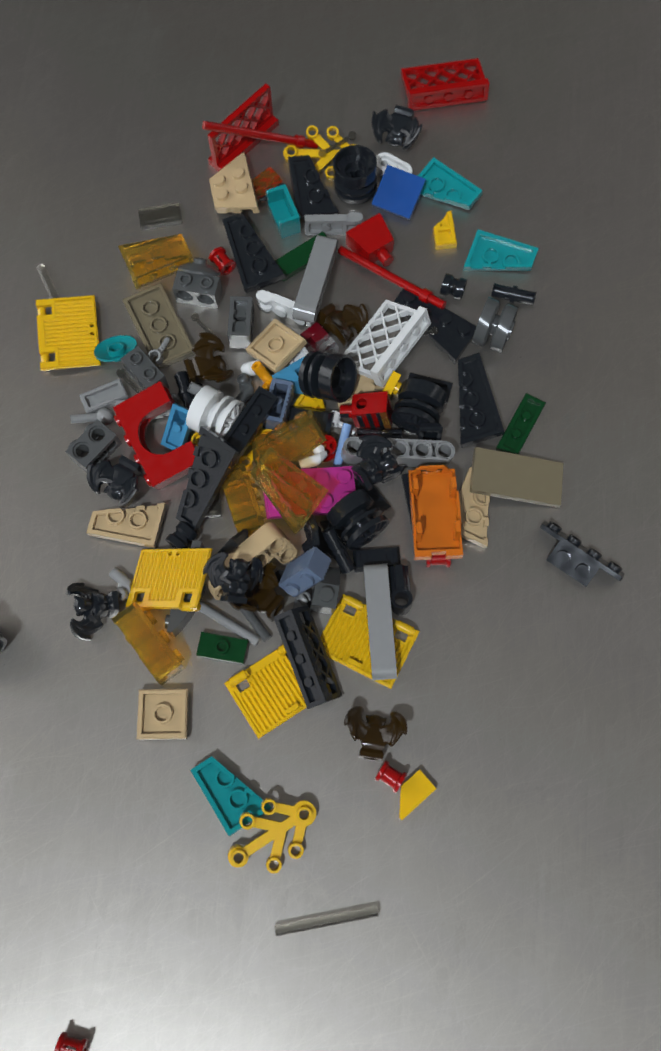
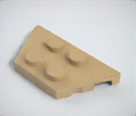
M241 153L209 179L217 213H242L243 210H252L253 213L260 212L245 153Z

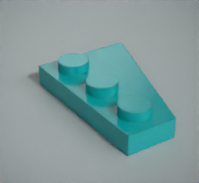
M434 157L418 175L426 179L421 196L470 210L483 194V190Z
M478 229L463 271H531L539 248Z
M211 756L190 770L229 837L242 829L239 823L242 813L250 812L256 817L264 814L261 809L263 799L214 757ZM268 803L264 805V809L267 811L273 809ZM248 816L242 820V823L245 825L252 822L251 817Z

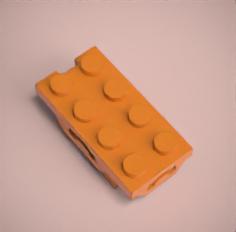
M445 465L419 466L414 470H408L414 561L431 560L432 555H445L446 559H462V522L455 469H450Z

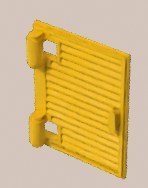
M95 295L36 300L38 344L41 356L40 370L49 371L101 366V361L96 359L94 355V349L99 344ZM46 307L52 308V314L47 315ZM55 353V361L50 362V354Z
M142 549L125 607L135 611L179 609L183 612H198L201 609L199 602L206 574H202L203 568L211 557L213 549ZM138 593H145L143 601L136 600ZM185 594H192L190 602L184 601Z
M342 594L336 610L331 615L320 636L328 658L372 680L366 604L350 595ZM346 605L357 609L354 616L343 612ZM392 618L394 636L397 630L408 635L405 642L394 637L398 676L420 631L401 620L398 621ZM396 679L373 681L391 689Z
M284 644L252 666L235 674L224 683L258 739L307 708L291 663L285 655L287 652ZM247 680L250 687L239 692L236 685ZM326 683V687H327V689H328V692H329V693L332 692L331 689H330L329 684Z

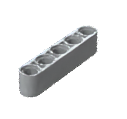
M320 235L316 236L295 300L292 314L293 319L310 323L316 322L337 254L338 239Z
M349 437L343 444L341 458L347 464L360 465L362 458L358 457L357 453H350L347 448H354L358 451L362 443L359 437ZM387 438L391 441L393 447L381 450V455L391 451V454L397 459L398 465L403 467L448 466L455 455L453 444L442 440ZM393 450L401 451L402 455H396ZM416 451L423 452L425 456H419ZM438 452H444L447 457L440 456Z
M387 563L363 565L372 681L397 679Z

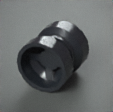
M446 273L441 285L440 294L444 296L451 295L454 299L460 301L467 284V279H456L453 275Z
M180 521L176 526V532L169 534L165 540L174 549L188 548L189 542L195 541L198 535L188 525Z

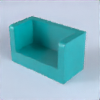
M286 184L266 190L267 205L281 239L300 233V216Z

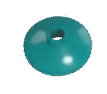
M127 335L110 337L95 347L94 355L96 359L103 362H120L123 356L137 347V341L135 338Z

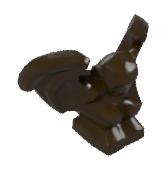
M331 303L319 311L316 322L323 326V329L328 334L332 333L345 348L352 337H354L350 327L356 330L358 336L368 323L369 316L364 304H360L359 307L346 304L343 307V311L336 310L335 305Z
M207 332L199 333L200 339L192 348V352L196 356L192 360H183L190 382L197 384L199 380L220 383L232 379L234 371L231 369L226 370V363L222 356L217 355L214 357L215 351L225 352L222 341L214 334Z
M268 562L263 567L262 582H258L251 593H248V590L245 593L247 604H229L238 611L244 609L255 613L257 610L260 613H266L268 620L273 622V617L283 610L285 604V597L277 595L274 590L279 586L278 578L274 572L276 565Z
M361 706L351 708L345 716L344 726L348 725L354 741L359 739L361 742L360 759L383 761L384 753L382 750L385 745L389 744L392 747L402 734L407 735V722L403 715L398 712H391V722L385 725L387 718L379 715H366L367 722L362 719L364 708Z

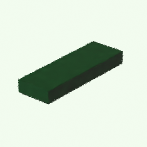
M323 231L317 234L320 236L327 237ZM316 236L275 260L286 277L282 282L307 267Z
M526 393L505 430V435L499 441L496 451L519 455L546 402Z

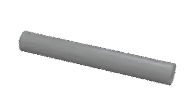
M200 602V612L255 646L260 642L261 637L204 602Z

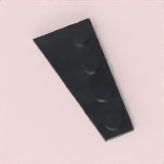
M480 353L458 359L461 448L505 435Z

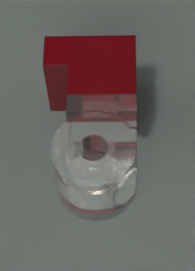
M318 322L300 334L307 342L305 345L306 349L311 346L317 351L329 352L330 354L339 353L338 344Z

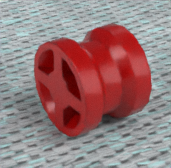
M331 435L319 436L315 440L314 447L322 444L325 450L328 451L327 457L323 462L334 460L337 450L336 440Z

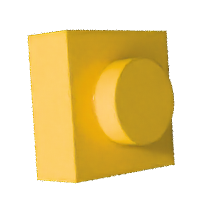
M395 371L392 372L383 391H388L389 397L392 394L397 395L402 385L399 382L401 374Z

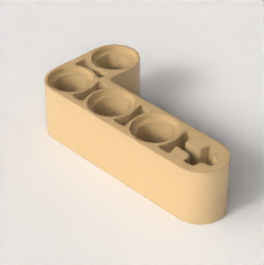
M269 522L261 526L229 553L224 564L230 568V559H244L247 562H251L254 557L261 560L263 567L274 557L280 563L286 564L297 556L298 551L285 533L275 523ZM206 574L204 584L216 600H220L223 594L221 586L214 588Z

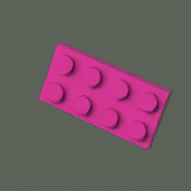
M352 466L263 471L261 479L267 519L304 517L306 514H313V516L327 515L337 502L356 491Z

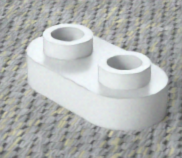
M383 152L376 156L377 173L382 176L386 169L383 166L387 165L412 174V167L392 154Z

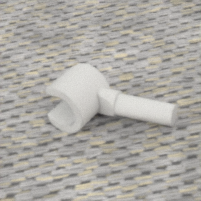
M332 410L331 412H334L331 427L342 428L344 422L340 421V412ZM351 428L350 434L354 436L356 431Z

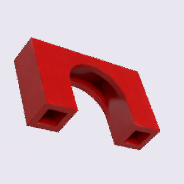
M161 381L113 407L116 413L114 419L120 428L123 427L126 433L124 439L129 447H133L136 453L133 455L137 464L143 467L146 473L143 475L146 483L158 490L188 475L189 468H192L195 458L193 455L194 449L197 446L194 442L189 441L166 454H153L147 447L145 432L148 424L158 415L171 409L172 404L175 403L167 386Z

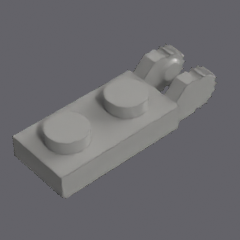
M350 212L348 215H304L305 235L316 236L322 231L325 235H346V231L363 222L364 216L360 212Z

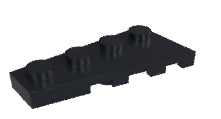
M237 213L222 219L246 294L286 278L243 213Z
M402 289L394 300L395 303L416 310L419 306L427 308L431 324L424 332V335L426 337L429 336L436 343V347L444 351L455 364L472 341L476 325L446 308L442 310L431 303L426 304L420 301L418 296L405 289ZM410 315L405 316L408 320L411 318Z
M204 426L200 427L199 435L201 436L198 446H195L193 455L195 458L192 468H189L187 478L189 480L187 488L183 490L176 519L185 523L194 531H197L201 526L241 452Z

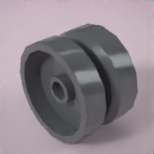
M488 297L476 326L472 343L483 347L486 345L490 335H492L490 349L502 353L506 342L509 341L516 322L514 320L519 307L506 304L501 315H498L501 305L500 301Z

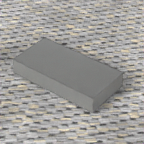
M120 378L79 395L86 413H97L101 408L115 406L116 401L129 399Z

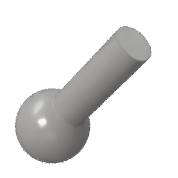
M101 408L97 413L70 415L71 424L95 422L98 419L104 425H108L113 421L114 415L110 409Z

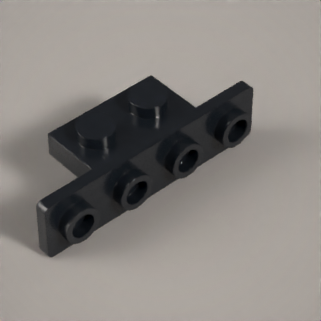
M544 521L540 526L542 530L559 540L546 560L585 587H587L600 568L619 581L623 579L624 573L621 572L622 568L613 561L606 562L601 558L602 554L591 547L588 550L581 545L582 541L572 534L567 536L561 532L562 528L552 521L549 523Z

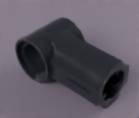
M402 564L388 567L391 610L397 615H405L410 611L413 600L410 590L408 566ZM403 598L407 601V604L403 606L398 605L395 600Z

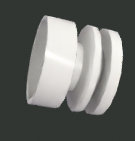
M206 385L194 397L187 413L186 425L199 433L201 426L207 427L221 438H224L245 405L240 400H234L232 396L227 395L224 397L222 391Z

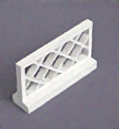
M385 300L344 352L345 355L350 357L358 355L359 360L355 361L357 374L373 379L375 385L383 388L392 372L396 371L430 326L431 321L427 308L419 306L416 310ZM388 308L396 310V313L384 316ZM408 315L411 316L408 321L401 323L400 318ZM398 319L399 324L386 327V322ZM383 324V329L372 332L374 326ZM401 330L396 337L389 338L388 333ZM386 335V340L374 343L373 338ZM371 339L370 345L359 347L363 341ZM388 346L385 352L377 354L376 349ZM373 350L374 356L362 359L361 354ZM376 362L371 370L364 368V365Z

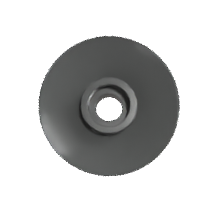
M194 258L193 262L179 265L177 268L180 271L198 275L219 276L221 274L218 269L206 264L207 259Z

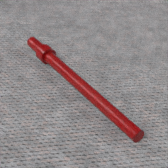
M205 120L202 124L203 130L290 144L300 149L304 147L318 148V145L313 140L306 139L302 135L289 136Z
M343 246L339 247L338 254L418 296L420 301L426 304L431 303L442 310L445 308L447 302L433 295L432 291L426 288L422 289Z

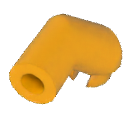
M256 361L251 368L264 383L262 388L269 391L273 379L272 375L260 361Z

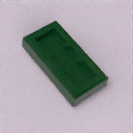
M201 632L196 656L244 665L249 641Z

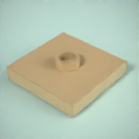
M274 319L245 350L264 366L277 373L296 356L307 342L299 334L277 319Z
M139 689L137 740L187 739L189 690Z

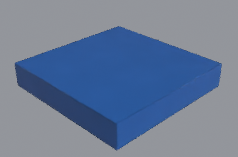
M387 165L371 205L410 221L426 184V179Z

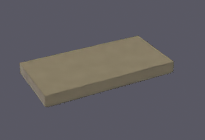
M162 283L122 299L147 353L153 349L157 350L165 337L170 339L162 354L164 358L163 363L159 365L156 363L158 355L152 360L159 370L195 355L192 352L193 345Z
M475 447L473 449L470 493L559 508L562 499L564 463Z

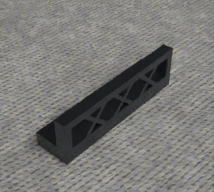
M260 386L223 438L241 451L229 474L279 402L278 396Z
M309 606L293 608L273 617L307 709L341 697V690ZM299 613L303 614L305 624L302 622ZM309 637L312 639L314 647L310 644ZM318 660L321 662L322 670L319 668ZM326 683L329 684L332 695H329Z

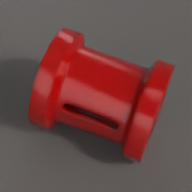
M224 247L215 248L210 253L209 260L216 264L221 275H228L235 269L236 262L227 256Z
M432 555L431 560H426V568H430L431 565H445L446 568H450L451 559H446L445 555Z
M386 760L375 780H381L393 788V792L396 793L406 778L407 773H401Z
M62 1032L54 1051H73L67 1049V1046L76 1048V1051H87L89 1039H76L68 1036L67 1032Z

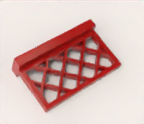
M479 58L401 69V76L408 99V108L414 111L488 101L490 83L488 78L484 76ZM467 67H476L474 71L466 69ZM452 69H453V70H455L456 72H455L454 74H452V73L448 72L447 70H452ZM434 72L436 75L433 77L427 73ZM462 73L468 77L463 79L459 75ZM408 75H415L417 77L412 79ZM443 76L445 78H448V80L444 82L439 78ZM421 79H424L429 82L425 85L419 81Z
M265 83L223 120L221 124L232 125L234 122L233 126L240 127L243 121L241 127L272 132L279 125V119L273 116L270 86ZM211 131L207 135L211 151L208 162L213 168L220 171L241 153H245V155L249 153L262 140L229 134L226 142H224L228 134Z

